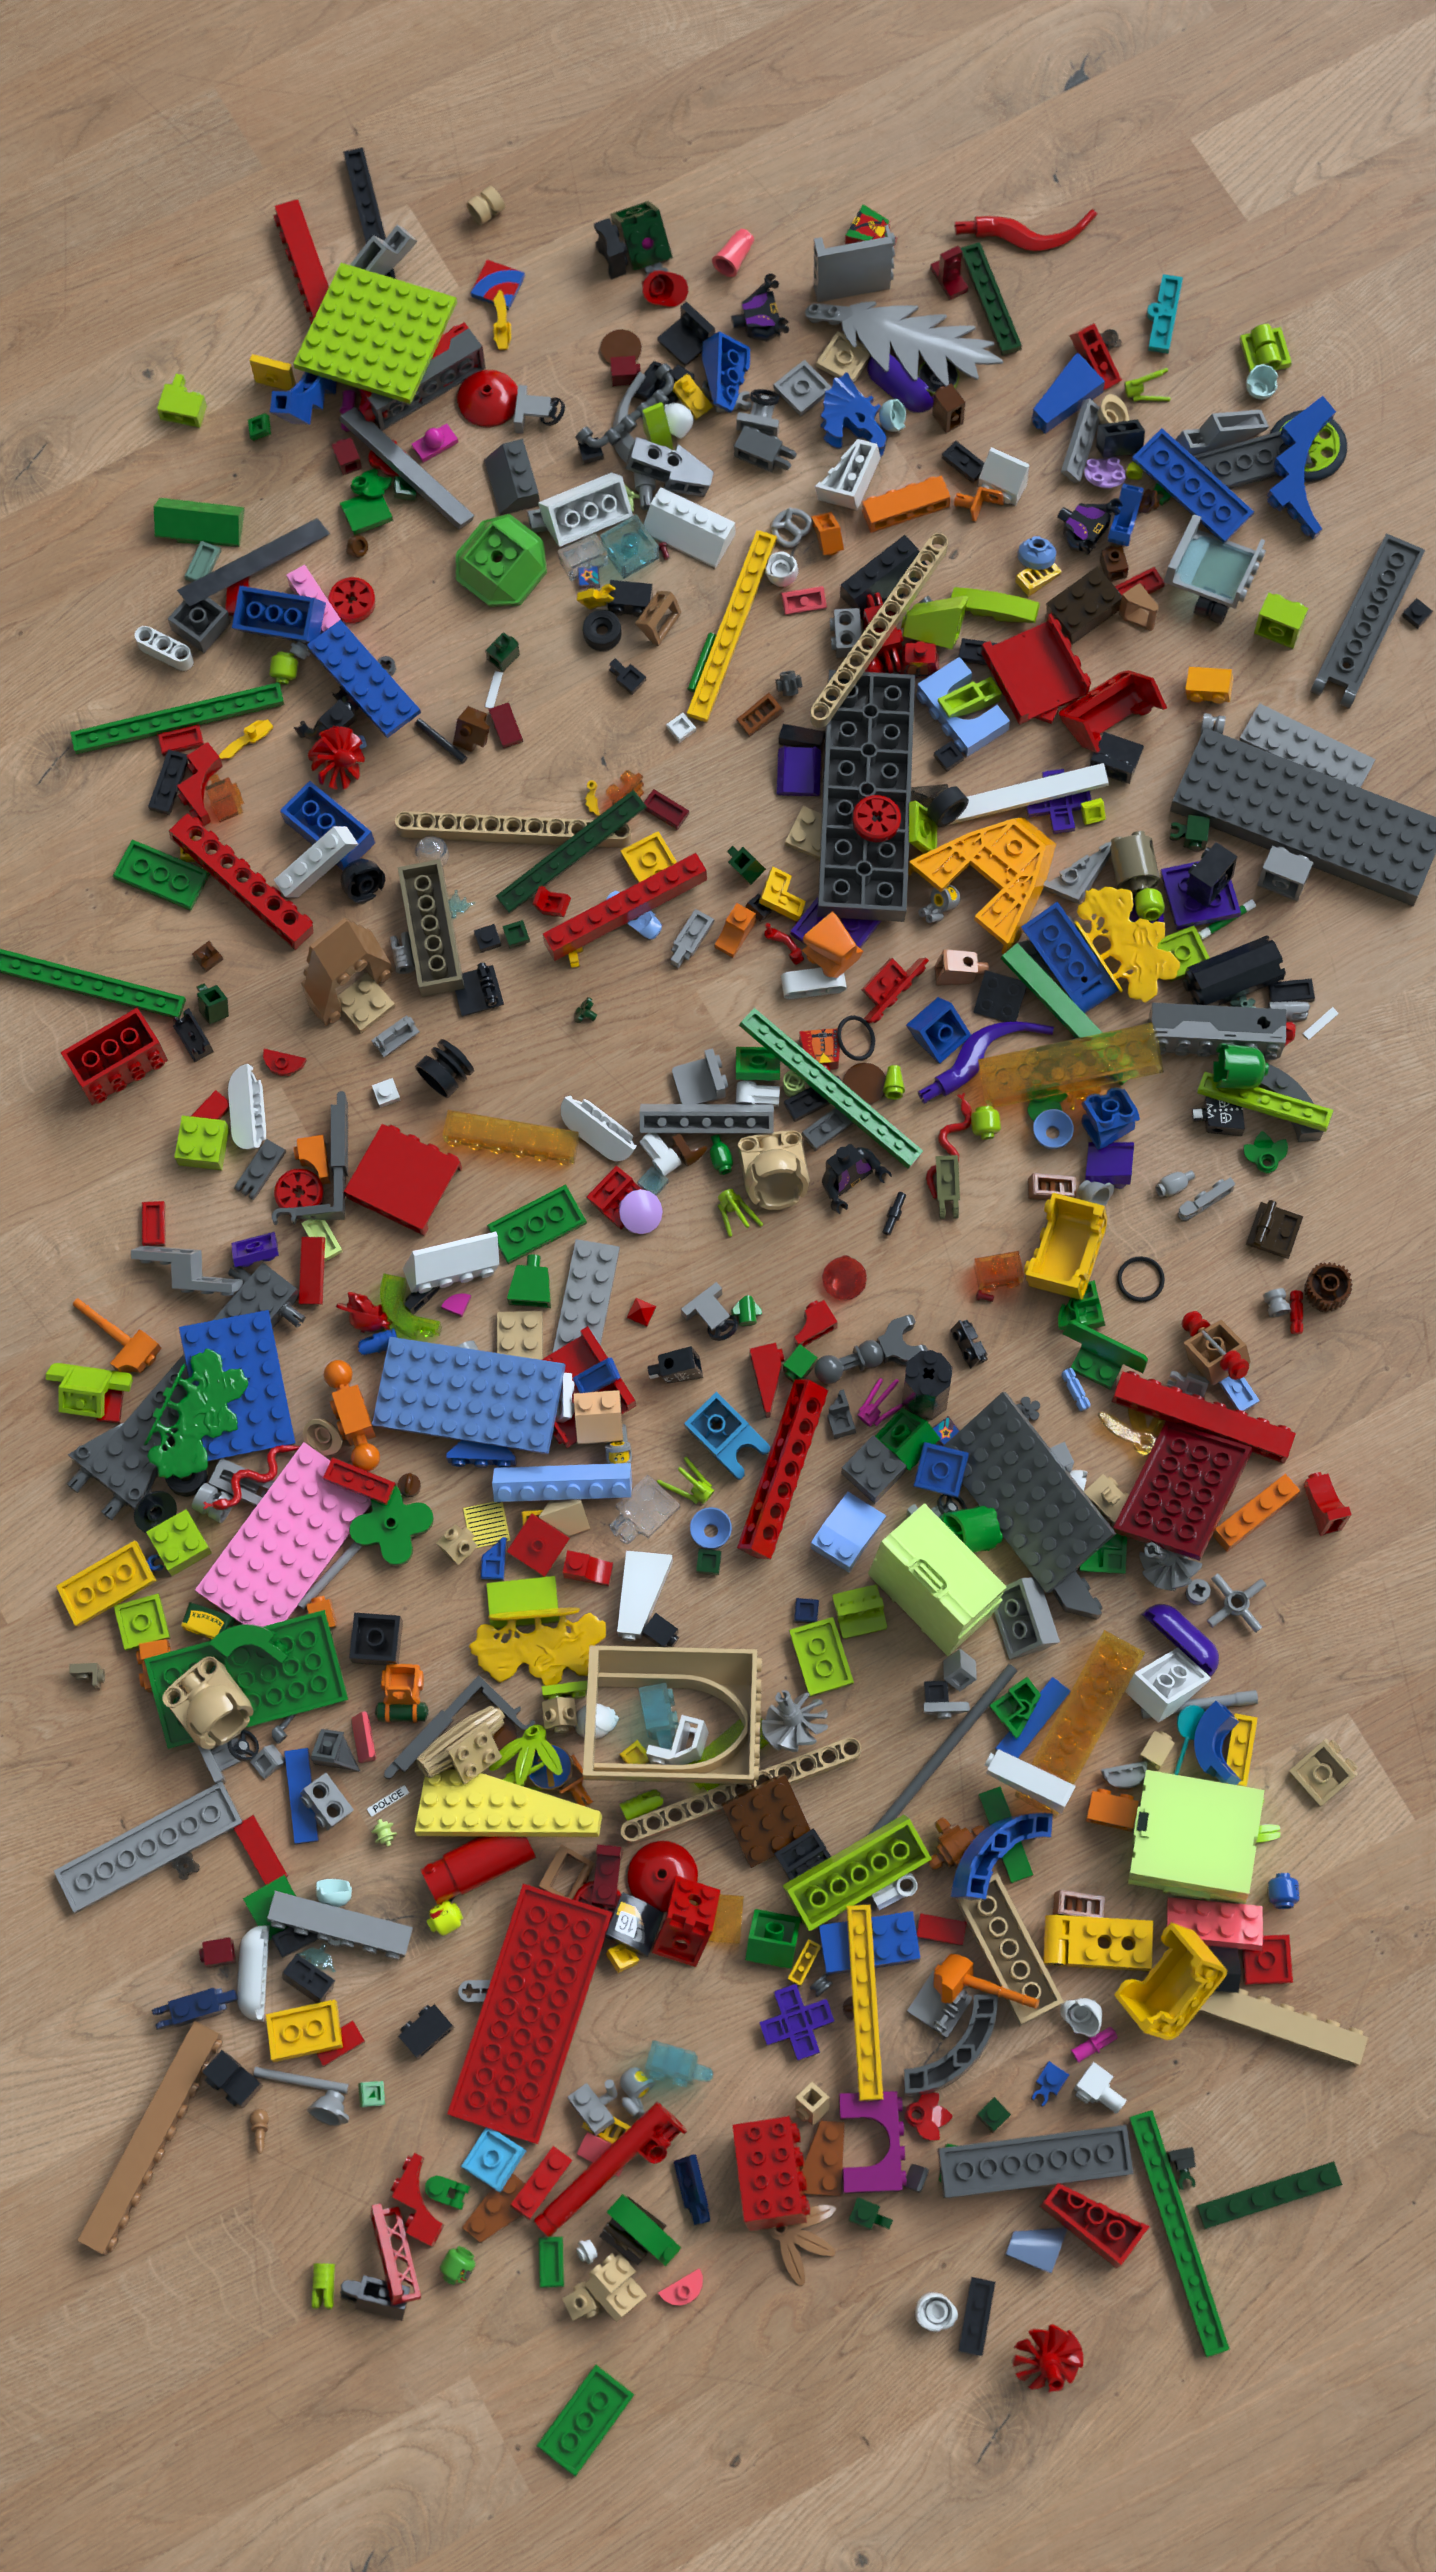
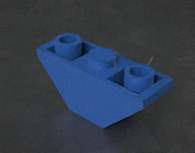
M462 1440L447 1452L446 1455L448 1463H452V1466L455 1467L474 1464L478 1468H486L488 1465H497L498 1468L516 1466L517 1462L514 1454L507 1447Z

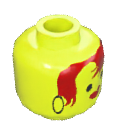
M447 1900L429 1910L430 1918L427 1919V1923L432 1932L437 1931L441 1936H445L461 1926V1920L464 1918L457 1904Z

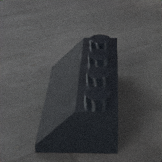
M903 535L840 584V597L851 609L860 608V618L863 620L864 609L868 608L866 595H872L876 606L874 594L879 592L884 604L920 550L906 535ZM915 577L909 579L912 582L919 581V579ZM904 594L898 595L900 599L906 596Z

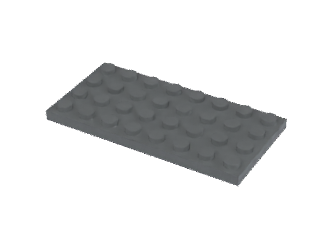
M1006 1392L1000 1393L944 1445V1447L969 1453L962 1483L980 1506L992 1507L996 1510L997 1520L1003 1537L1046 1593L1053 1591L1116 1535L1112 1527Z

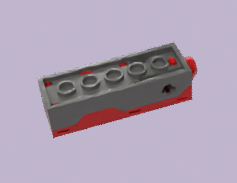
M465 322L452 327L449 332L442 335L411 404L360 389L362 400L358 410L363 414L366 421H374L381 431L385 430L461 384L471 374L484 370L486 366L483 346Z

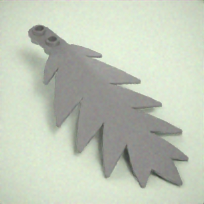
M875 301L850 305V307L814 303L805 310L806 317L812 323L828 321L832 325L842 323L844 334L853 348L856 347L857 332L865 348L885 372L889 371L891 342L895 354L914 381H917L919 352L936 377L945 386L949 385L946 358L959 370L975 380L979 379L975 364L993 365L1003 363L1002 359L984 350L993 346L994 342L959 338L975 330V326L933 328L947 318L945 314L904 319L918 309L916 305L872 308L877 305Z

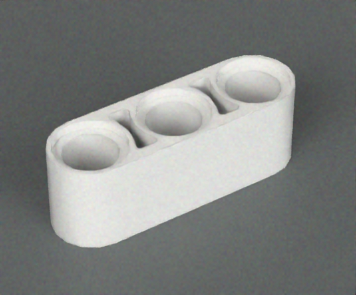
M141 626L136 630L135 639L142 652L181 671H187L193 666V657L189 647L148 626ZM144 638H150L147 641H142ZM162 647H168L166 650H160ZM181 656H186L184 659H178Z
M822 968L791 971L781 975L783 995L786 999L835 994L847 989L844 973L838 978L827 977L823 973Z

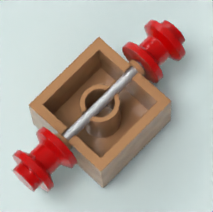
M1198 1311L1187 1313L1183 1317L1181 1325L1185 1331L1189 1332L1191 1338L1184 1342L1188 1360L1213 1386L1228 1376L1234 1380L1246 1376L1249 1370V1363H1251L1246 1344L1222 1320L1210 1326V1323L1206 1319H1202V1315Z

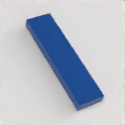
M1052 1677L1040 1692L1041 1697L1020 1737L1015 1739L1008 1732L995 1750L999 1749L1019 1758L1071 1691Z
M309 1749L284 1751L295 1844L317 1842L319 1838L317 1821L315 1819L316 1814L311 1808L308 1809L301 1800L302 1795L300 1794L305 1787L312 1783Z

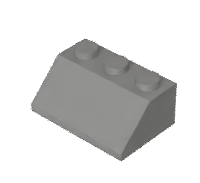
M1035 1577L1021 1578L1006 1585L1007 1588L1001 1597L1002 1602L994 1613L1009 1660L1042 1651L1060 1643L1043 1588Z

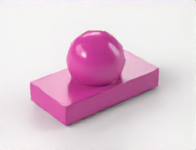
M445 424L440 428L433 427L428 429L424 437L412 443V448L424 463L459 442L449 425Z

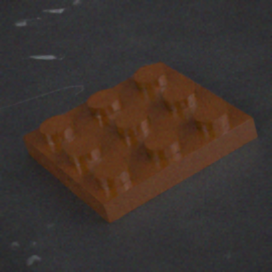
M784 1773L721 1803L750 1868L775 1857L774 1853L811 1830Z

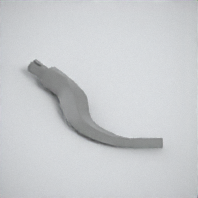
M638 373L623 396L615 414L613 428L627 416L631 398L646 378L643 373ZM624 430L619 434L621 439L614 447L618 455L627 464L629 451L634 439ZM634 472L635 489L640 492V508L642 510H649L650 504L653 501L652 491L656 488L655 479Z

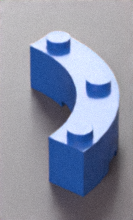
M1031 1813L1010 1816L984 1829L971 1842L959 1862L952 1884L951 1897L966 1900L986 1899L989 1882L993 1874L991 1870L997 1860L1002 1858L1007 1851L1022 1840L1051 1837L1053 1814Z

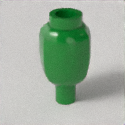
M713 1135L711 1137L713 1145L710 1148V1158L713 1167L720 1175L729 1174L732 1172L731 1167L734 1164L728 1146L721 1142L720 1135Z

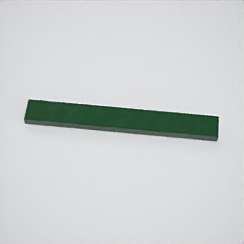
M633 789L497 894V899L510 914L535 895L539 886L545 887L640 814L647 806Z

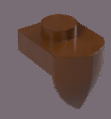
M680 1133L672 1137L673 1145L671 1148L678 1157H681L686 1166L698 1161L708 1149L707 1146H703L691 1151Z

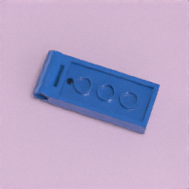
M1058 901L1021 926L1067 995L1085 1014L1119 991ZM1083 976L1087 977V982L1085 983L1081 981Z

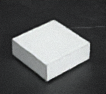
M681 713L666 724V728L679 743L696 732V727L684 713Z

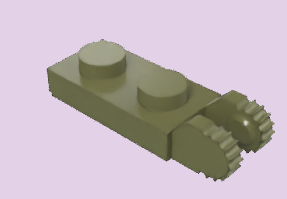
M958 1155L936 1156L940 1219H945L946 1208L944 1201H953L952 1215L954 1218H959L958 1201L960 1200Z

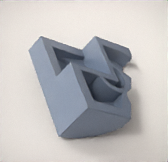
M1067 2229L1014 2231L1005 2255L1052 2273Z

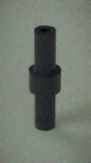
M898 1192L893 1206L889 1208L886 1215L888 1219L882 1231L883 1234L890 1236L896 1221H899L902 1214L901 1208L906 1198L905 1193Z

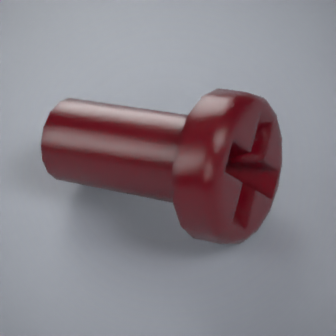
M666 542L657 545V548L661 550L664 560L670 558Z
M978 1290L976 1300L982 1299L993 1302L994 1295L982 1293V1290Z

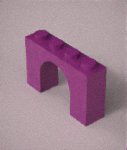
M897 2091L883 2092L884 2100L859 2101V2093L839 2094L840 2120H874L884 2127L889 2137V2150L881 2162L868 2167L843 2168L844 2194L902 2191V2186L907 2185L906 2171H901V2161H905V2146H900V2136H904L903 2121H899L898 2112L903 2111L902 2097H897Z

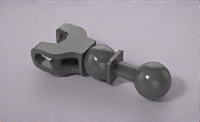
M906 1315L892 1320L887 1327L886 1333L879 1336L877 1341L867 1340L861 1343L859 1347L857 1345L854 1346L853 1354L839 1359L833 1355L821 1357L816 1362L814 1371L819 1381L825 1384H833L840 1380L843 1371L857 1366L860 1371H864L865 1367L876 1368L882 1362H895L898 1365L906 1366L909 1359L920 1351H928V1348L923 1344L910 1346L905 1343L902 1335L912 1330L916 1323L913 1315Z

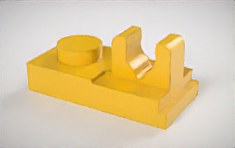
M686 374L674 383V393L684 406L692 412L691 414L695 420L713 408V405L690 375Z

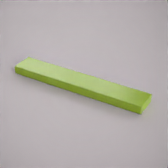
M1204 1072L1197 1094L1324 1132L1327 1131L1333 1115L1332 1109L1259 1087L1254 1089L1216 1088L1218 1082H1213V1074Z

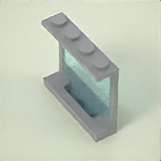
M1193 514L1168 566L1164 583L1236 609L1239 601L1243 602L1248 590L1245 588H1250L1254 576L1251 575H1256L1260 565L1258 561L1262 562L1266 552L1263 549L1265 540L1261 539L1256 551L1230 541L1224 544L1216 536L1198 530L1201 517Z

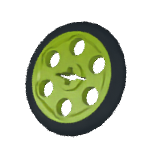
M1303 410L1294 411L1282 417L1271 429L1270 434L1281 431L1285 424ZM1334 419L1320 430V432H1328L1330 437L1323 439L1318 433L1311 444V448L1308 450L1311 461L1316 466L1304 469V481L1312 482L1331 476L1345 461L1347 454L1346 436ZM1329 450L1333 455L1330 458L1322 456L1321 452Z

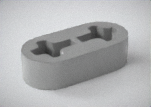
M491 1980L464 1981L458 1990L460 1998L468 2003H484L487 1993H483V1990H488ZM471 1985L472 1989L480 1990V1993H473L471 1998H467L463 1990H466L467 1986Z

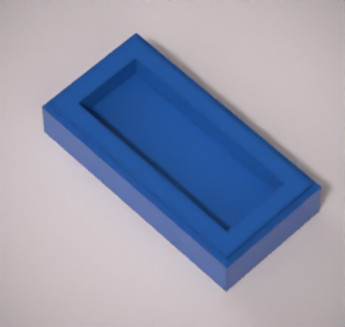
M612 1357L573 1377L579 1393L597 1392L621 1378Z

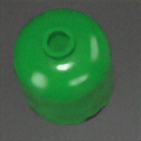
M1225 1043L1218 1045L1216 1052L1219 1053L1218 1061H1213V1082H1218L1216 1088L1254 1089L1261 1084L1264 1076L1268 1075L1269 1065L1265 1063L1264 1055L1259 1049Z

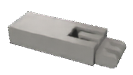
M220 1458L208 1484L216 1487L219 1491L233 1496L230 1481L236 1472L245 1470V1468ZM242 1478L240 1480L241 1500L256 1507L266 1494V1491L263 1490L261 1496L256 1495L259 1486L270 1489L274 1481L260 1483L248 1478Z

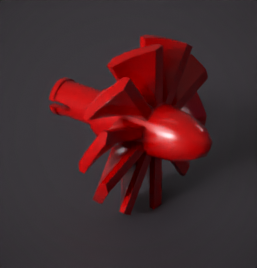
M332 726L333 728L320 732L319 736L321 739L309 750L308 758L312 761V771L322 764L325 766L318 773V781L321 785L324 784L327 773L331 771V780L328 787L330 789H337L336 777L339 772L342 787L347 789L351 780L345 774L344 768L356 780L359 779V763L356 762L365 763V757L359 747L363 743L358 736L352 733V729Z
M1049 2325L1048 2330L1031 2329L1028 2333L1036 2343L1035 2347L1029 2339L1021 2340L1015 2344V2349L1034 2355L1028 2358L1019 2355L1013 2357V2367L1024 2364L1033 2365L1028 2370L1015 2373L1017 2378L1021 2381H1026L1033 2373L1041 2371L1040 2375L1028 2386L1031 2390L1044 2387L1047 2378L1048 2391H1060L1064 2388V2381L1067 2380L1071 2384L1076 2377L1079 2367L1083 2368L1082 2347L1071 2330L1066 2332L1055 2325Z

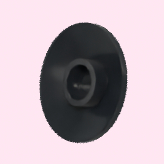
M154 1491L145 1495L138 1502L134 1510L136 1526L146 1533L175 1516L177 1513L175 1499L164 1491Z

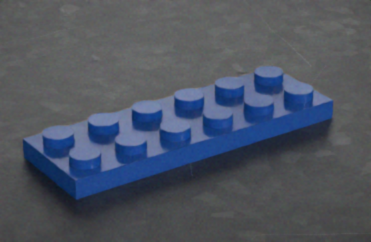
M1163 428L1132 457V460L1187 511L1192 515L1200 516V522L1224 544L1254 515V511Z
M341 620L307 644L310 652L386 738H389L421 713L419 707Z

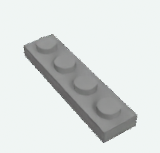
M1090 398L1083 400L1061 469V473L1073 483L1081 481L1099 423L1097 415L1100 407Z

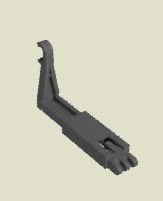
M338 1092L337 1104L331 1105V1169L334 1176V1206L331 1207L330 1204L296 1208H278L272 1213V1220L275 1226L278 1224L277 1218L284 1215L292 1216L291 1222L294 1225L297 1219L345 1220L344 1190L345 1176H348V1101L345 1092Z
M478 1675L445 1711L441 1710L384 1771V1777L391 1779L399 1770L405 1773L416 1761V1758L452 1723V1717L479 1689H482L481 1693L496 1707H499L521 1730H526L533 1726L535 1720H531L528 1725H523L516 1718V1714L521 1711V1707L513 1709Z

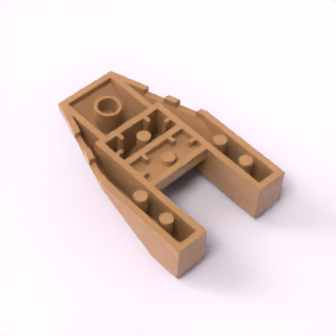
M344 917L310 945L306 960L309 967L304 969L306 980L301 982V986L309 1008L327 1026L330 1023H335L343 1013L335 990L339 985H345L350 980V976L362 970L379 984L388 980L393 970L391 963L372 931Z

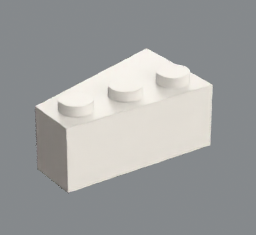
M857 439L841 457V461L837 466L831 468L828 471V476L815 486L818 499L858 510L880 460L878 445Z

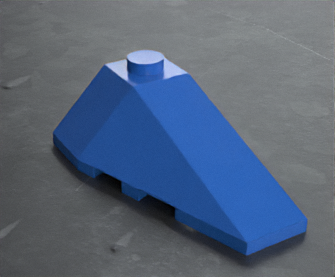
M719 331L703 341L702 361L714 405L730 413L733 411L739 396L738 390L740 385L745 380L743 378L744 374L750 367V347Z

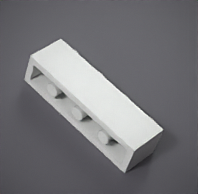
M334 826L277 876L274 881L285 897H299L353 850L358 843L347 827Z

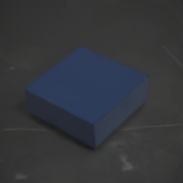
M796 1598L794 1622H817L819 1600Z

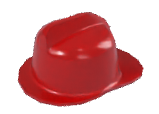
M661 270L653 271L641 283L643 285L642 292L644 298L653 304L676 307L682 304L688 295L687 281L683 276Z

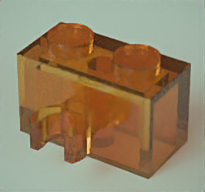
M217 774L209 777L211 785L206 786L205 789L219 823L243 813L241 805L244 804L237 784H232L229 777L220 780Z
M1019 1251L974 1259V1270L979 1290L991 1292L1001 1286L1013 1288L1023 1283L1024 1273Z

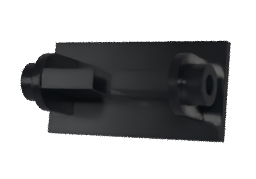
M959 1320L950 1331L962 1352L963 1359L967 1362L969 1368L972 1369L978 1362L983 1363L987 1361L988 1358L986 1356L988 1354L981 1341L973 1343L972 1340L978 1338L973 1324L969 1323L968 1320Z

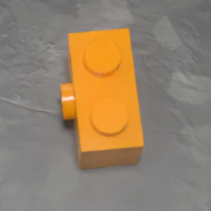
M1189 667L1185 689L1187 700L1193 702L1212 701L1217 704L1230 702L1233 686L1232 669Z

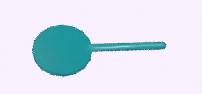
M1197 1705L1186 1706L1177 1717V1729L1185 1740L1174 1775L1179 1774L1189 1740H1194L1197 1725L1205 1713L1204 1709Z

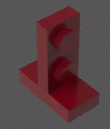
M959 246L941 253L940 260L930 264L932 273L949 300L968 292V286L960 275L962 250Z
M597 1844L592 1903L616 1905L623 1849L617 1846Z

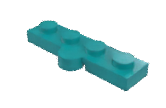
M1162 275L1157 303L1150 304L1147 309V317L1153 321L1148 351L1169 354L1183 277Z

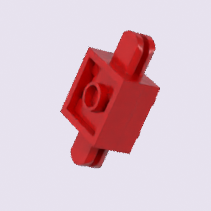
M879 592L874 594L876 606L872 595H866L868 608L864 609V631L883 605ZM893 611L886 612L889 616L896 615ZM897 627L894 628L876 654L881 662L885 663L887 673L893 674L892 662L895 671L901 672L899 651L902 650L901 642H903V635L901 629L897 630ZM882 628L874 629L877 633L884 632Z

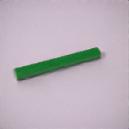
M708 633L688 686L690 692H695L716 638V635L713 633Z

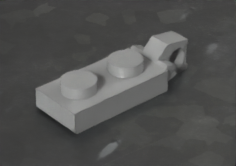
M697 909L694 910L673 943L672 952H674V955L671 958V965L679 968L684 959L689 960L694 955L714 924L713 918Z

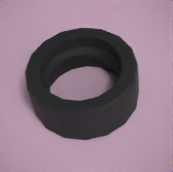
M952 786L941 792L931 802L927 809V815L938 827L947 826L964 812L969 799L957 786Z

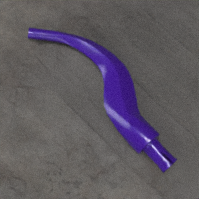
M1011 1021L993 1024L978 1030L963 1044L952 1068L936 1076L933 1084L918 1091L919 1098L925 1104L940 1094L947 1096L966 1084L978 1073L987 1047L997 1038L1018 1031L1053 1035L1054 1027Z

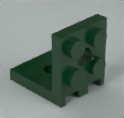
M646 201L610 214L612 222L622 231L634 271L673 258L660 210L651 202ZM645 238H651L652 245L648 249L642 247V242Z

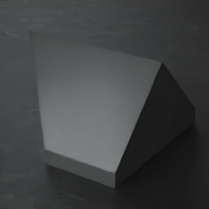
M321 1729L311 1755L313 1763L320 1766L360 1771L344 1738V1732Z

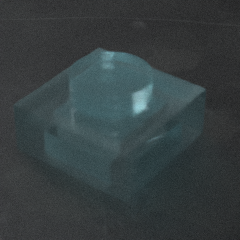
M651 1166L637 1183L642 1189L650 1191L657 1196L669 1183V1179Z

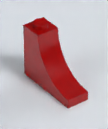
M1321 1472L1309 1475L1303 1485L1319 1535L1322 1536L1341 1531L1352 1515L1349 1506L1345 1507L1339 1500L1329 1473L1322 1475Z

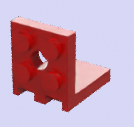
M676 1876L673 1881L667 1914L653 1944L651 1953L697 1967L713 1932L721 1890ZM689 1900L695 1901L698 1906L692 1905Z

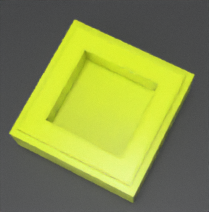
M1102 798L1081 803L1082 818L1085 825L1106 820Z

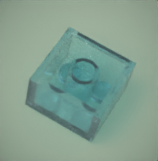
M636 514L600 535L602 549L623 579L659 559V546Z

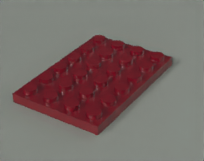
M1166 1420L1113 1530L1116 1534L1147 1544L1153 1542L1162 1549L1200 1561L1252 1454V1447Z

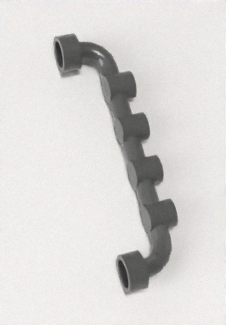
M664 363L654 373L660 381H666L664 388L656 391L649 400L641 403L634 412L625 416L618 425L610 428L600 439H593V432L588 426L584 427L575 437L580 444L586 443L594 448L603 447L608 443L612 446L617 444L621 439L619 434L622 431L626 430L627 433H630L637 426L635 421L640 417L643 419V409L660 402L664 406L668 402L667 395L673 390L674 380L670 374L672 372L671 367Z

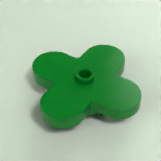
M395 1486L387 1505L371 1499L373 1511L359 1515L351 1522L350 1535L353 1541L360 1546L366 1547L379 1544L382 1556L388 1564L402 1566L409 1562L413 1555L412 1537L428 1532L433 1526L434 1515L430 1507L424 1503L416 1502L404 1505L401 1492ZM390 1521H395L393 1527H389L387 1524Z

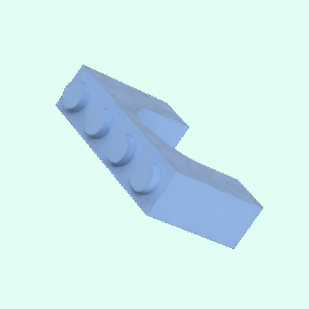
M958 657L918 683L916 696L922 704H926L929 708L931 717L941 723L943 732L947 736H951L957 749L968 757L1007 732L1010 720L998 705L975 719L948 718L938 703V698L969 684L972 678V672L962 659Z

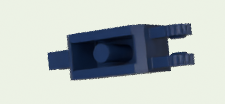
M210 1988L168 2001L167 2005L152 2009L153 2015H161L170 2011L172 2019L156 2023V2029L160 2030L174 2025L180 2027L191 2024L194 2021L197 2022L223 2013V2010L227 2009L226 2004L238 1999L235 1990L222 1992V1988Z

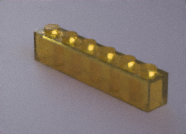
M452 1110L447 1111L443 1130L444 1142H447L450 1146L459 1147L460 1145H466L473 1150L490 1149L491 1152L496 1154L507 1152L520 1158L531 1156L538 1161L555 1160L561 1165L575 1164L580 1140L579 1132Z

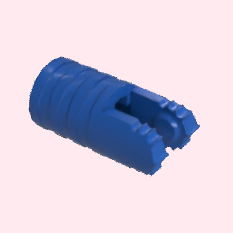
M395 1328L375 1333L373 1336L358 1341V1351L361 1355L387 1351L389 1337L397 1338Z

